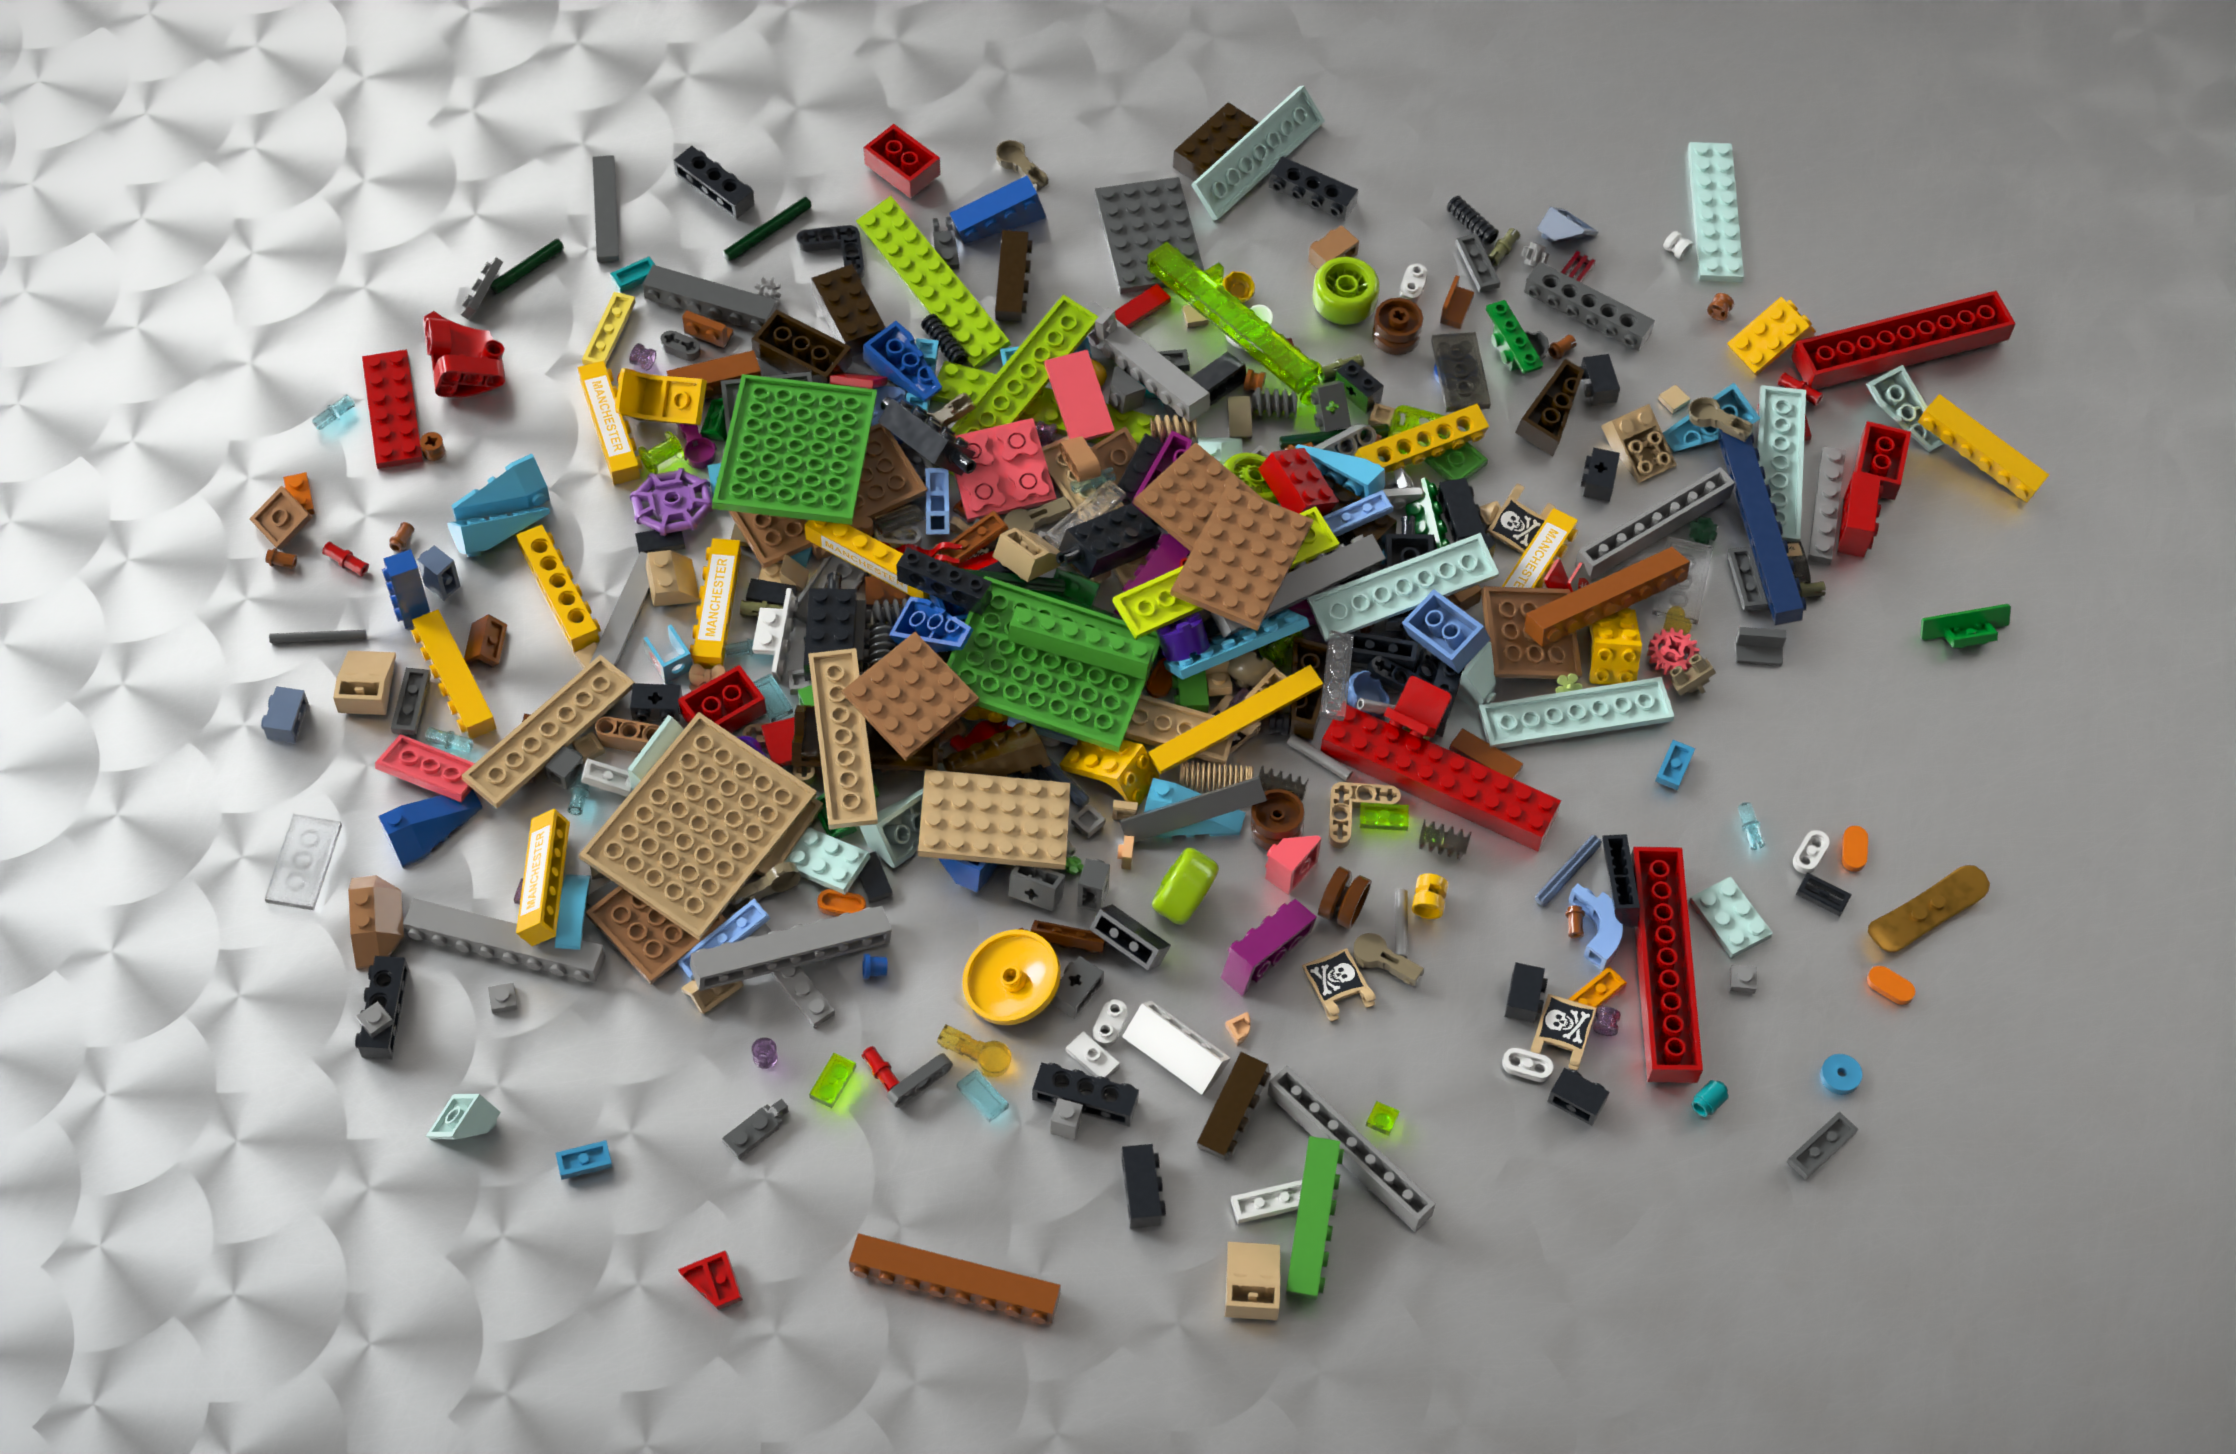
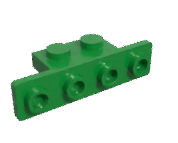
M1506 300L1487 305L1486 311L1494 323L1491 342L1499 350L1503 363L1507 364L1510 371L1520 368L1523 374L1542 369L1543 362Z
M1424 477L1421 479L1425 497L1406 504L1405 510L1408 516V523L1410 516L1416 517L1415 534H1432L1433 540L1435 539L1437 549L1450 544L1445 534L1448 530L1441 518L1443 509L1437 501L1438 489L1434 483H1430Z
M1056 568L1053 578L1065 580L1066 588L1063 593L1030 590L1114 617L1113 613L1094 606L1101 586L1100 583L1062 568Z
M2002 604L1922 618L1920 637L1922 640L1945 637L1953 648H1964L1969 645L1987 644L1988 642L1997 641L1998 632L1994 628L2010 624L2011 606L2009 604Z

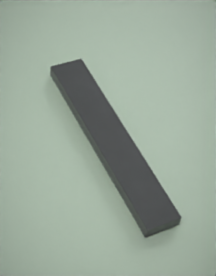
M614 155L592 157L597 262L619 261Z
M1258 776L1122 819L1120 824L1124 835L1134 836V842H1138L1267 801Z

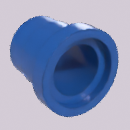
M870 954L863 955V979H869L870 976H887V957L870 956Z

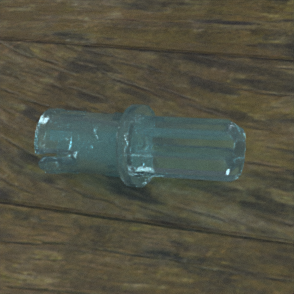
M344 395L333 405H328L325 411L312 420L314 427L322 430L334 420H340V416L355 407V403L350 396Z
M1112 467L1101 470V477L1077 482V480L1071 481V490L1074 494L1091 488L1095 490L1102 484L1115 481L1116 475L1115 473L1111 474L1114 470Z
M747 638V641L725 645L727 657L733 658L749 654L752 657L754 654L752 650L754 639L750 640V638Z
M429 727L425 735L427 742L442 745L448 750L453 748L469 753L474 747L472 739L456 735L454 731L446 732Z
M583 770L578 771L575 785L570 790L572 796L567 811L572 815H581L583 813L585 800L590 794L588 790L589 785L581 782Z
M1750 802L1741 803L1738 806V811L1743 823L1742 830L1746 832L1750 849H1758L1755 840H1757L1759 847L1762 848L1765 846V841L1759 828L1761 823L1756 819L1752 804Z

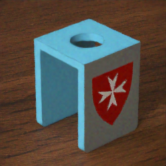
M672 625L667 626L669 639L679 656L666 663L663 662L647 637L643 638L646 655L665 684L688 673L692 666L691 653ZM682 664L678 670L672 671L676 665Z

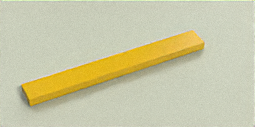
M1309 665L1148 752V757L1158 772L1162 774L1318 690L1323 686V682L1312 666Z

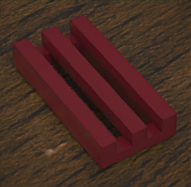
M1576 251L1561 273L1567 275L1575 263L1579 261L1568 276L1574 278L1581 267L1586 265L1576 279L1582 282L1595 266L1596 260L1591 259L1590 261L1587 255L1582 257L1580 255L1581 252Z

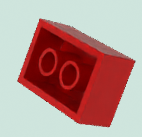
M892 124L863 147L864 164L910 199L941 175L940 157L895 124Z
M1867 421L1860 439L1854 472L1881 476L1880 486H1883L1882 497L1895 500L1902 482L1911 431Z
M1305 448L1274 451L1258 468L1283 508L1300 514L1316 506L1323 517L1329 514L1339 502Z
M1853 471L1843 497L1837 553L1864 558L1867 549H1872L1874 536H1877L1879 523H1876V518H1879L1881 505L1878 504V500H1881L1883 486H1880L1881 476Z
M740 665L678 699L680 714L688 724L699 712L729 733L735 732L767 713L765 697Z

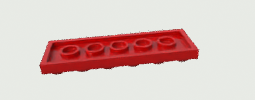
M407 349L362 356L377 469L423 462Z

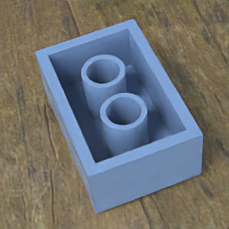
M1434 589L1402 622L1406 632L1412 639L1457 673L1491 640L1481 623Z

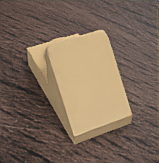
M785 555L783 563H775L764 569L761 567L758 579L797 586V591L802 592L808 580L809 570L788 555Z
M1229 660L1205 670L1209 696L1232 694V683L1228 673Z

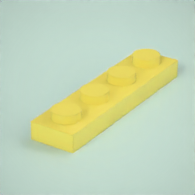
M618 292L613 293L583 355V365L604 360L606 366L636 303L634 296Z

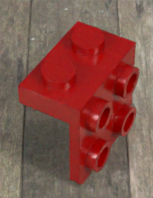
M1411 676L1395 709L1387 707L1383 716L1390 718L1389 723L1402 729L1403 725L1410 728V734L1423 739L1424 735L1433 738L1452 699V695L1416 676Z

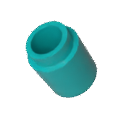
M1710 1080L1694 1096V1101L1691 1105L1702 1117L1712 1115L1729 1098L1728 1089L1721 1081Z

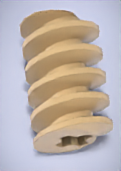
M1156 415L1154 421L1151 419V436L1155 439L1158 437L1160 442L1163 443L1165 437L1168 438L1171 431H1174L1191 440L1192 437H1195L1196 440V418L1189 422L1182 417L1181 421H1179L1178 416L1174 415L1172 421H1170L1169 416L1165 415L1163 421H1161L1160 416Z

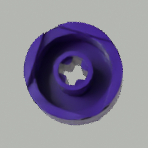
M1199 612L1156 630L1163 655L1167 658V661L1186 660L1190 658V653L1196 651L1197 655L1210 647Z

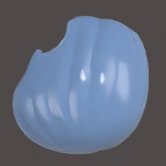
M1366 670L1353 674L1347 681L1344 689L1345 704L1358 709L1357 702L1360 698L1390 704V698L1383 689L1380 680L1373 679L1370 676L1371 672ZM1363 711L1376 718H1380L1383 716L1382 714Z

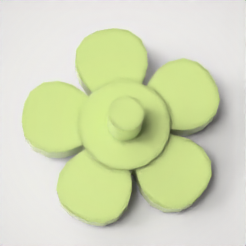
M1570 673L1568 677L1565 675L1559 676L1557 682L1562 686L1556 688V693L1582 689V685L1576 683L1578 676L1574 673Z

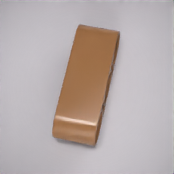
M1082 436L1059 442L1062 458L1077 482L1101 477L1098 459Z
M602 717L595 724L597 738L602 746L637 753L641 752L660 727L655 724L613 717Z

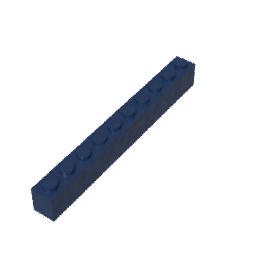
M1719 429V445L1728 474L1735 482L1733 491L1774 625L1802 621L1803 611H1806V601L1804 597H1800V582L1793 575L1795 571L1794 563L1787 556L1789 553L1788 544L1781 537L1783 535L1782 525L1780 521H1776V505L1770 501L1771 490L1769 484L1765 485L1764 482L1765 470L1758 463L1760 456L1758 448H1754L1752 444L1754 443L1753 433L1745 441H1742Z

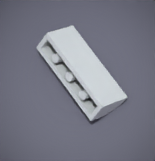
M1152 1001L1141 1004L1122 1036L1200 1094H1204L1213 1086L1231 1059Z

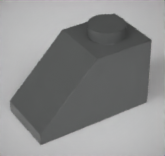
M1114 367L1108 403L1122 414L1143 407L1146 388L1120 367Z

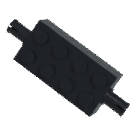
M890 397L883 399L880 407L884 412L878 420L880 424L934 465L961 476L964 472L970 474L975 470L976 462L972 458L976 452L968 447L970 445L968 441L961 437L956 438L954 436L956 433L946 426H940L942 423L940 420L931 415L928 417L926 415L928 412L918 405L913 408L914 405L904 399L901 402Z
M1130 503L1066 529L1058 549L1060 552L1056 555V560L1058 564L1061 563V567L1072 563L1088 579H1091L1148 555L1152 548L1155 549L1157 545L1156 543L1162 533L1157 527L1161 526L1149 516L1146 517L1137 507Z
M1408 516L1401 517L1402 534L1386 535L1384 543L1385 569L1434 550L1432 534H1415L1416 517L1410 516L1409 525ZM1414 609L1386 619L1385 631H1402L1403 640L1416 642L1408 635L1402 624Z
M833 572L827 575V588H809L804 651L805 681H811L809 653L854 648L857 590L841 589L842 575L837 572L835 573V580L833 579Z

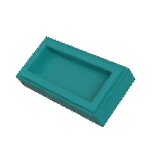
M650 256L610 273L611 279L621 293L643 284L652 265H655Z

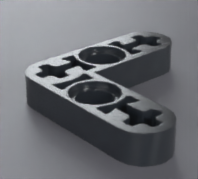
M844 225L805 229L798 232L796 241L797 247L801 251L809 252L841 248L844 267L856 264V272L860 280L864 277V261L860 233L857 227ZM830 235L834 239L831 241H824L822 238L824 236ZM850 250L858 252L855 256H849L846 253Z
M1423 647L1414 672L1382 656L1373 658L1367 665V671L1371 672L1370 676L1373 679H1379L1382 684L1402 694L1411 676H1416L1433 685L1441 660L1435 655L1429 660L1431 652ZM1421 667H1427L1431 672V676L1425 675ZM1395 674L1403 677V684L1396 681Z

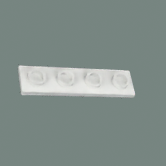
M791 588L786 590L783 609L760 608L752 648L754 654L774 655L771 672L776 683H781L782 674L786 673L787 663L785 656L786 653L790 652L789 635L794 630L793 613L798 609V598L794 596Z

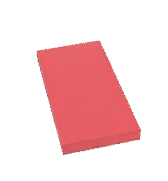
M1088 350L1045 360L1044 365L1069 439L1082 436L1087 441L1113 434L1115 430Z
M400 734L375 762V769L462 802L472 790L462 780V774L475 763Z

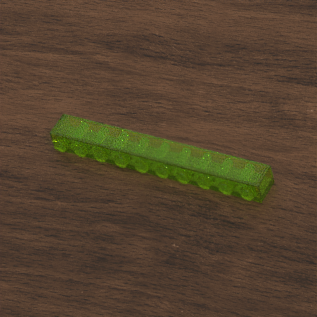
M1165 242L1147 255L1148 271L1295 393L1300 394L1318 381V365L1313 359H1309L1297 346H1293L1282 334L1271 328L1268 322L1260 319L1252 309H1248L1236 296H1232L1225 290L1223 285L1215 282L1207 272H1203L1191 259H1187L1181 254L1178 248Z

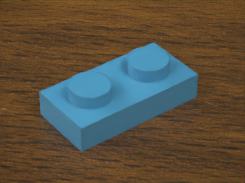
M1673 740L1655 782L1678 790L1695 748Z
M607 1140L556 1152L561 1180L612 1168Z

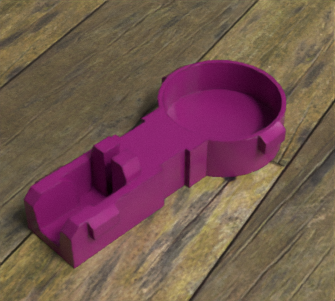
M678 424L683 438L686 439L682 455L687 464L696 469L707 468V465L713 464L716 458L715 450H717L715 443L707 438H703L701 433L699 434L697 425ZM697 441L698 445L693 447L692 442Z

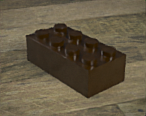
M1226 103L1174 150L1173 168L1195 182L1260 122L1231 103Z
M850 264L811 278L812 295L835 339L851 347L852 357L862 354L863 345L886 327L853 265Z
M777 309L751 339L752 350H754L756 358L788 374L811 372L812 382L830 384L831 375L845 373L852 364L850 346Z

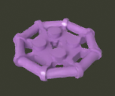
M684 468L659 474H648V478L644 483L630 494V500L633 503L635 513L634 521L639 525L643 524L660 532V535L666 536L667 533L689 529L694 531L704 517L714 510L712 509L710 482L707 479H701L686 472ZM683 480L690 484L688 486L684 485ZM652 486L655 487V490L653 492L650 491L648 493ZM701 492L702 499L695 498V493ZM674 498L675 501L669 502V499ZM642 502H649V507L643 509ZM695 508H700L697 511V513L692 517L691 515L693 514V510ZM654 515V516L657 517V519H658L659 521H662V522L660 523V522H658V521H656V520H654V519H652V518H649V517H651V516ZM678 519H684V520H685V521L675 522V523H670V524H669V521L678 520Z

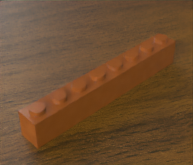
M1673 547L1665 549L1526 613L1524 631L1541 647L1555 642L1639 601L1645 600L1678 583H1682L1688 579L1690 561Z
M860 1233L857 1234L849 1259L850 1272H853L857 1277L868 1278L869 1276L877 1278L884 1284H900L911 1291L924 1290L935 1297H951L961 1304H969L970 1302L978 1304L981 1308L989 1311L998 1309L1005 1311L1007 1315L1012 1317H1020V1315L1029 1317L1032 1321L1039 1324L1053 1323L1061 1293V1285Z

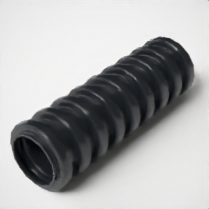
M1455 196L1449 201L1446 208L1452 216H1456V219L1465 225L1471 233H1477L1480 241H1483L1485 245H1490L1497 239L1499 230L1494 229V226L1485 220L1479 212H1476L1474 208H1471L1470 204L1462 200L1461 196Z
M936 314L926 316L921 322L922 329L928 334L930 339L939 341V350L951 364L963 365L967 361L969 354L957 342L956 338L953 337L952 333H950Z

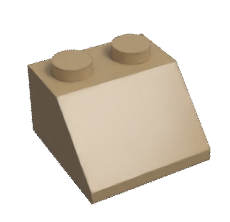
M671 550L647 553L645 567L653 607L700 602L692 559Z

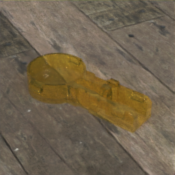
M945 1024L937 1039V1043L947 1050L950 1049L962 1056L970 1057L971 1060L977 1063V1067L982 1072V1075L988 1078L999 1077L1007 1072L1011 1063V1052L1004 1043L999 1041H988L986 1043L980 1040L977 1041L971 1038L972 1036Z

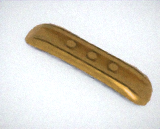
M1975 865L1959 867L1920 895L1872 921L1868 925V934L1882 950L1888 953H1895L1906 948L1940 924L1976 904L1988 893L1990 882L1985 872Z

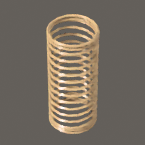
M1187 760L1181 763L1179 785L1184 786L1186 777V788H1189L1191 780V790H1194L1197 777V792L1200 791L1202 780V792L1204 793L1208 776V792L1211 791L1212 779L1214 791L1217 789L1218 776V789H1220L1223 785V778L1224 787L1228 786V782L1229 785H1233L1234 778L1235 784L1239 783V781H1245V777L1246 780L1253 778V766H1246L1243 775V766L1241 765L1237 778V765L1234 766L1232 775V765H1229L1227 772V766L1224 764L1221 776V764H1218L1216 773V764L1213 763L1210 776L1209 762L1207 763L1205 773V763L1202 762L1200 770L1198 761L1194 774V761L1191 762L1189 771V762Z

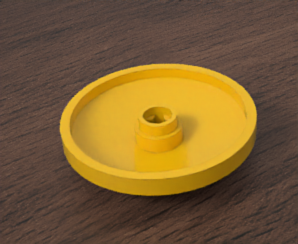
M1026 930L1004 931L985 940L970 956L963 973L964 995L972 1009L984 1020L999 1025L1019 1024L1038 1015L1052 1001L1059 987L1061 967L1054 949L1040 935Z

